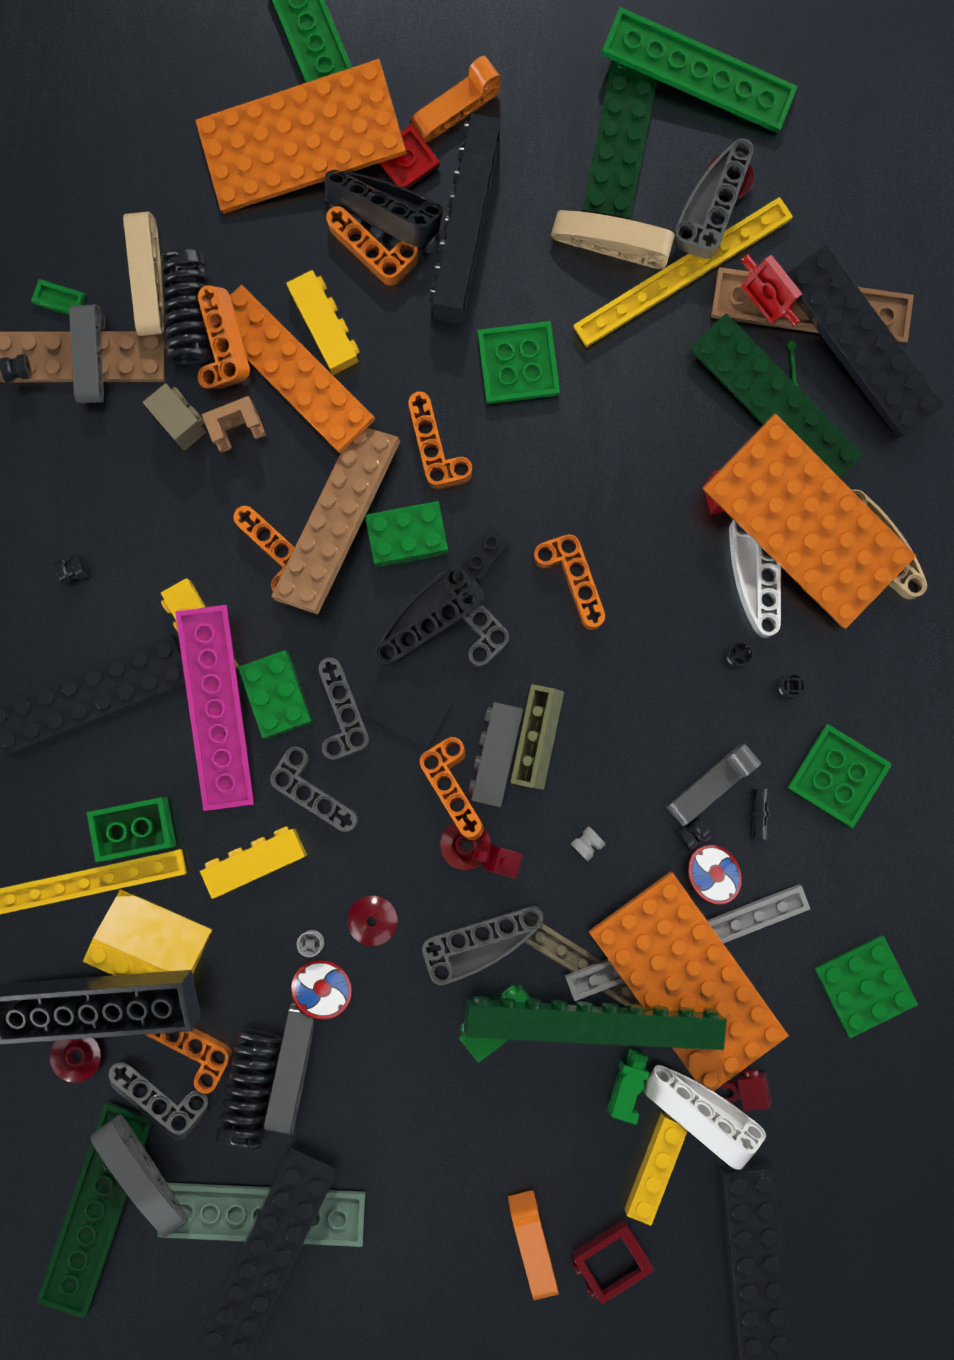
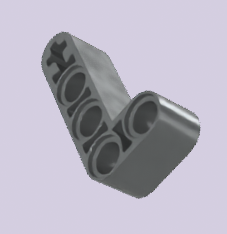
M96 304L71 305L69 317L75 400L77 403L103 402L104 385L100 330H105L104 310Z
M453 575V580L456 583L460 584V582ZM472 594L469 595L470 603L474 602L473 600L476 598ZM482 605L462 618L480 637L472 645L468 653L471 664L479 668L488 665L507 646L509 640L508 631ZM482 614L486 616L487 623L481 627L475 625L473 619L476 615ZM494 632H501L505 636V640L501 644H494L490 639L491 635ZM477 649H483L487 653V658L482 662H478L473 658V653Z
M329 657L321 661L318 669L342 733L327 738L323 742L322 752L329 759L339 760L366 749L370 738L342 665L335 658ZM331 664L333 667H337L334 670L335 677L338 680L342 677V681L334 682L332 676L329 673H325L328 670L327 665ZM340 686L345 687L346 696L340 700L335 699L333 695L334 690ZM353 710L355 712V719L351 723H345L342 718L344 711ZM362 733L364 736L363 744L354 746L351 742L353 734ZM336 741L340 744L341 750L339 754L332 756L328 752V746Z
M745 743L740 744L667 806V809L682 826H685L737 781L753 772L761 764L760 760Z
M300 747L288 749L271 775L272 786L343 832L354 830L359 822L357 813L301 777L310 761L308 752ZM299 751L303 755V761L300 765L295 766L291 762V756L294 752ZM283 772L287 773L290 779L289 783L284 787L280 786L277 782L278 776ZM303 786H307L311 791V795L307 800H301L298 796V791ZM324 799L329 800L332 804V809L327 814L322 813L319 809V804ZM338 806L341 808L338 813L343 816L351 815L352 825L342 826L343 820L337 816L334 817V821L331 819L337 812Z
M124 1062L115 1063L109 1070V1079L113 1089L175 1140L186 1138L207 1113L208 1100L203 1093L193 1091L177 1106ZM125 1073L127 1082L122 1078L117 1081L116 1075L122 1076ZM138 1088L147 1090V1094L142 1098H136L133 1095L134 1091ZM199 1100L203 1103V1107L195 1111L189 1107L190 1103ZM158 1104H163L167 1108L163 1114H155L152 1109ZM177 1120H182L186 1123L185 1128L181 1131H176L172 1128V1124Z

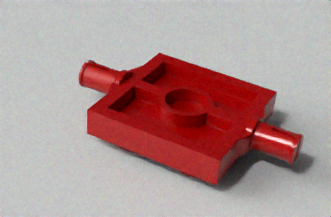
M749 254L744 256L740 262L746 267L749 274L747 280L741 285L743 290L770 324L784 316L794 327L801 321L792 310L794 303L802 295L801 291L772 255L765 258L759 265H756Z

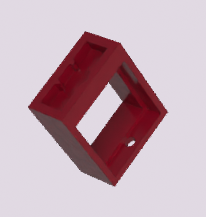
M622 1220L573 1252V1268L579 1277L584 1275L588 1282L585 1286L593 1299L598 1298L601 1304H604L654 1271L652 1263L625 1220ZM621 1237L639 1267L602 1291L586 1265L585 1260Z

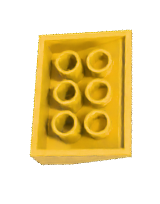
M120 889L93 937L83 962L112 975L191 969L193 974L212 929Z

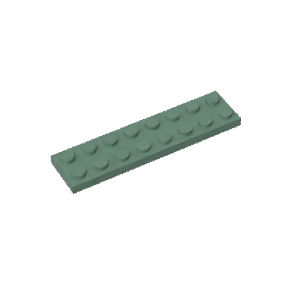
M167 1183L184 1209L188 1222L166 1237H163L157 1231V1237L245 1241L270 1187ZM329 1190L303 1244L362 1247L366 1192Z

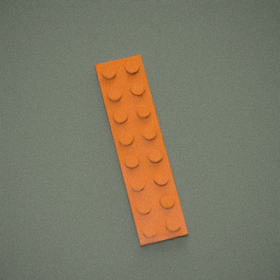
M243 285L239 286L230 295L248 362L341 453L375 421V417ZM222 318L219 321L220 326L222 325Z

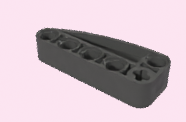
M744 138L736 140L721 153L702 176L690 195L675 228L673 245L678 250L704 259L715 256L753 155L754 147L751 141ZM742 151L746 157H739L736 152ZM727 174H735L738 179H730ZM726 196L730 199V201L723 202L720 200L719 197ZM718 218L722 224L715 225L711 219ZM685 232L688 233L691 238L683 239L680 237L679 234ZM706 241L711 242L710 247L705 245Z
M529 906L430 937L424 942L422 952L431 980L437 985H446L477 973L496 963L524 943L540 927L544 920L542 910L536 906ZM527 912L537 914V924L530 925L526 922L525 915ZM509 919L513 922L514 929L512 932L502 930V920ZM483 926L489 930L490 936L488 939L483 940L478 937L477 929ZM455 934L464 936L465 945L463 947H458L454 944L453 937ZM432 942L435 945H440L441 949L437 951L438 954H436L435 950H430V946L433 945ZM438 966H444L448 969V978L443 979L437 975Z
M291 1002L264 1127L267 1131L293 1135L315 1024V1018L303 1013L293 1002Z
M118 1115L91 1134L92 1144L111 1173L141 1213L163 1237L168 1236L188 1222L187 1215L123 1116Z

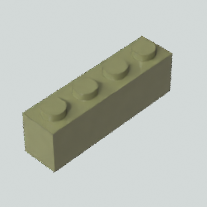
M531 684L511 778L512 784L544 790L564 696L563 691Z

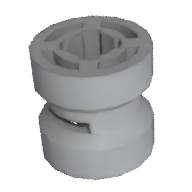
M589 826L583 831L582 837L576 838L571 843L587 862L593 857V853L597 849H602L606 845Z
M315 930L304 932L297 940V949L305 957L317 955L324 947L322 934Z

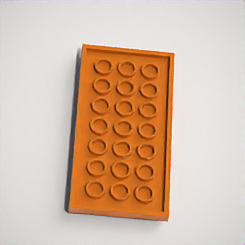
M379 59L195 120L219 207L223 214L325 181L326 173L330 170L353 172L407 154Z
M773 414L702 488L844 629L916 557L906 544L777 414Z
M670 871L589 930L591 936L644 1009H653V1006L668 1007L669 1010L678 1011L679 1007H688L694 1009V1012H703V1009L710 1008L718 1010L727 1019L724 1050L673 1048L696 1082L713 1092L789 1036L673 872Z

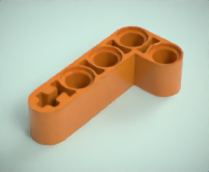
M486 56L479 57L470 65L467 78L412 116L410 123L425 143L430 142L498 94L501 88V76Z
M335 206L328 210L326 220L330 232L384 284L389 286L396 285L418 263L417 247L400 241L389 252L344 208ZM355 234L361 236V239L358 241L349 240ZM407 250L412 251L414 253L411 257L408 258L401 256V254ZM371 251L379 253L375 258H369L367 254ZM392 267L396 269V272L392 275L384 273L387 268Z
M204 286L199 291L198 301L215 362L202 367L197 377L199 384L204 388L223 389L245 381L249 376L250 367L228 291L221 287ZM222 318V325L220 326L219 321ZM227 342L229 343V348H228V350H226V344H227ZM234 366H235V369H236L235 374H233V367H234ZM213 373L215 375L214 382L212 380Z
M424 392L413 393L408 400L409 410L428 485L433 489H444L468 482L472 477L471 462L465 457L445 460L430 398ZM417 402H421L423 405L424 415L420 416ZM424 424L432 427V431L428 434L421 433L419 429ZM428 448H436L438 454L430 458L425 455V451ZM463 465L468 468V472L465 475H457L455 468ZM435 471H440L444 474V478L440 481H433L431 474Z
M241 506L234 512V522L282 567L281 571L271 582V588L274 591L295 547L251 507ZM244 515L250 517L253 523L256 524L254 528L246 521H243L242 517ZM263 530H269L271 533L266 541L259 540V534ZM280 547H288L289 552L287 556L283 558L277 557V550Z
M569 534L539 544L534 552L535 564L544 569L558 564L562 565L582 624L590 630L598 629L605 620V612L578 538ZM565 542H571L575 546V551L565 553L561 546ZM542 550H547L551 553L552 558L549 561H542L539 559L538 553ZM573 565H579L583 569V574L578 577L573 576L570 568ZM586 588L590 590L592 597L588 600H583L579 597L578 591ZM593 602L596 605H592V612L594 615H599L596 623L593 620L587 619L590 615L589 608L583 609V607L589 606Z
M450 737L423 753L420 758V766L462 835L469 840H476L482 836L483 824L449 770L464 760L466 749L458 738ZM451 746H460V751L457 755H448V749ZM436 758L439 760L436 768L428 769L426 767L429 759ZM444 779H449L452 782L451 787L445 791L440 790V782ZM457 800H462L465 803L464 808L459 812L453 811V803ZM466 816L473 825L476 824L474 826L476 831L473 833L467 830L468 826L463 819Z
M195 1028L192 1031L180 1032L178 1040L172 1039L169 1033L145 1034L201 1064L194 1078V1086L198 1092L203 1094L212 1092L219 1085L232 1060V1050L228 1045ZM192 1039L201 1041V1051H195L191 1047ZM214 1051H221L224 1054V1063L215 1061ZM203 1074H208L213 1078L212 1086H207L202 1082Z
M533 1190L508 1196L511 1217L533 1300L558 1295V1287Z

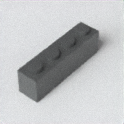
M494 702L493 708H487L485 721L489 722L487 732L482 731L479 746H483L482 756H476L473 770L478 771L476 781L471 780L468 795H472L471 801L501 807L523 713L522 708Z

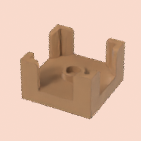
M249 396L202 414L212 442L217 445L220 453L231 449V444L225 432L228 429L246 423L255 439L266 435L257 410Z

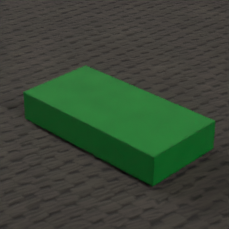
M38 279L31 302L34 305L69 315L70 306L84 305L87 295L80 291Z

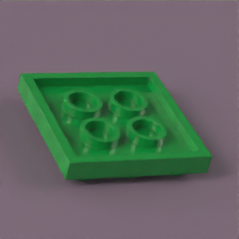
M551 321L478 330L487 404L560 395Z
M825 724L787 789L850 828H854L892 763L829 724Z
M883 935L814 968L849 1038L863 1033L918 1005Z

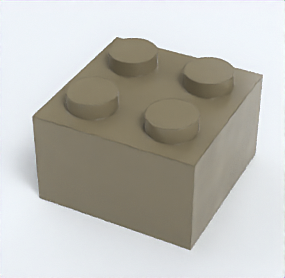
M165 383L143 401V404L184 451L206 433L202 427L205 422L191 405L187 408L189 403L176 387L170 389Z

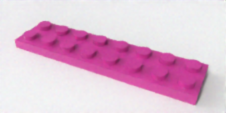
M227 605L175 611L203 811L254 804Z

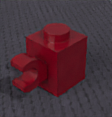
M491 845L490 852L475 848L472 858L483 861L482 868L516 879L523 854Z
M758 1069L744 1071L743 1075L738 1079V1085L730 1081L722 1085V1089L729 1088L734 1093L733 1096H728L725 1100L730 1103L741 1100L743 1111L767 1109L772 1103L766 1072L759 1073Z

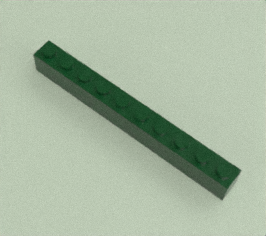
M475 996L473 1000L466 999L464 1032L469 1038L724 1050L727 1019L716 1009L705 1008L703 1012H694V1009L688 1007H679L678 1011H674L664 1006H653V1009H643V1006L635 1004L628 1005V1008H618V1005L613 1003H603L602 1007L592 1006L593 1004L589 1002H577V1005H567V1002L553 1000L551 1004H543L537 999H526L525 1003L515 1002V999L500 998L499 1001H489V998L484 996Z

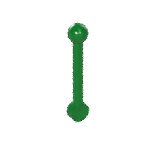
M790 341L786 345V349L790 354L791 380L799 387V384L796 382L794 355L797 344L794 341Z

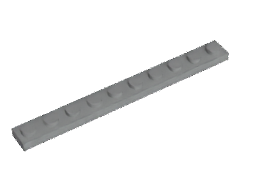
M798 884L707 921L720 940L726 943L810 910L802 886ZM609 959L565 975L574 1001L624 982Z

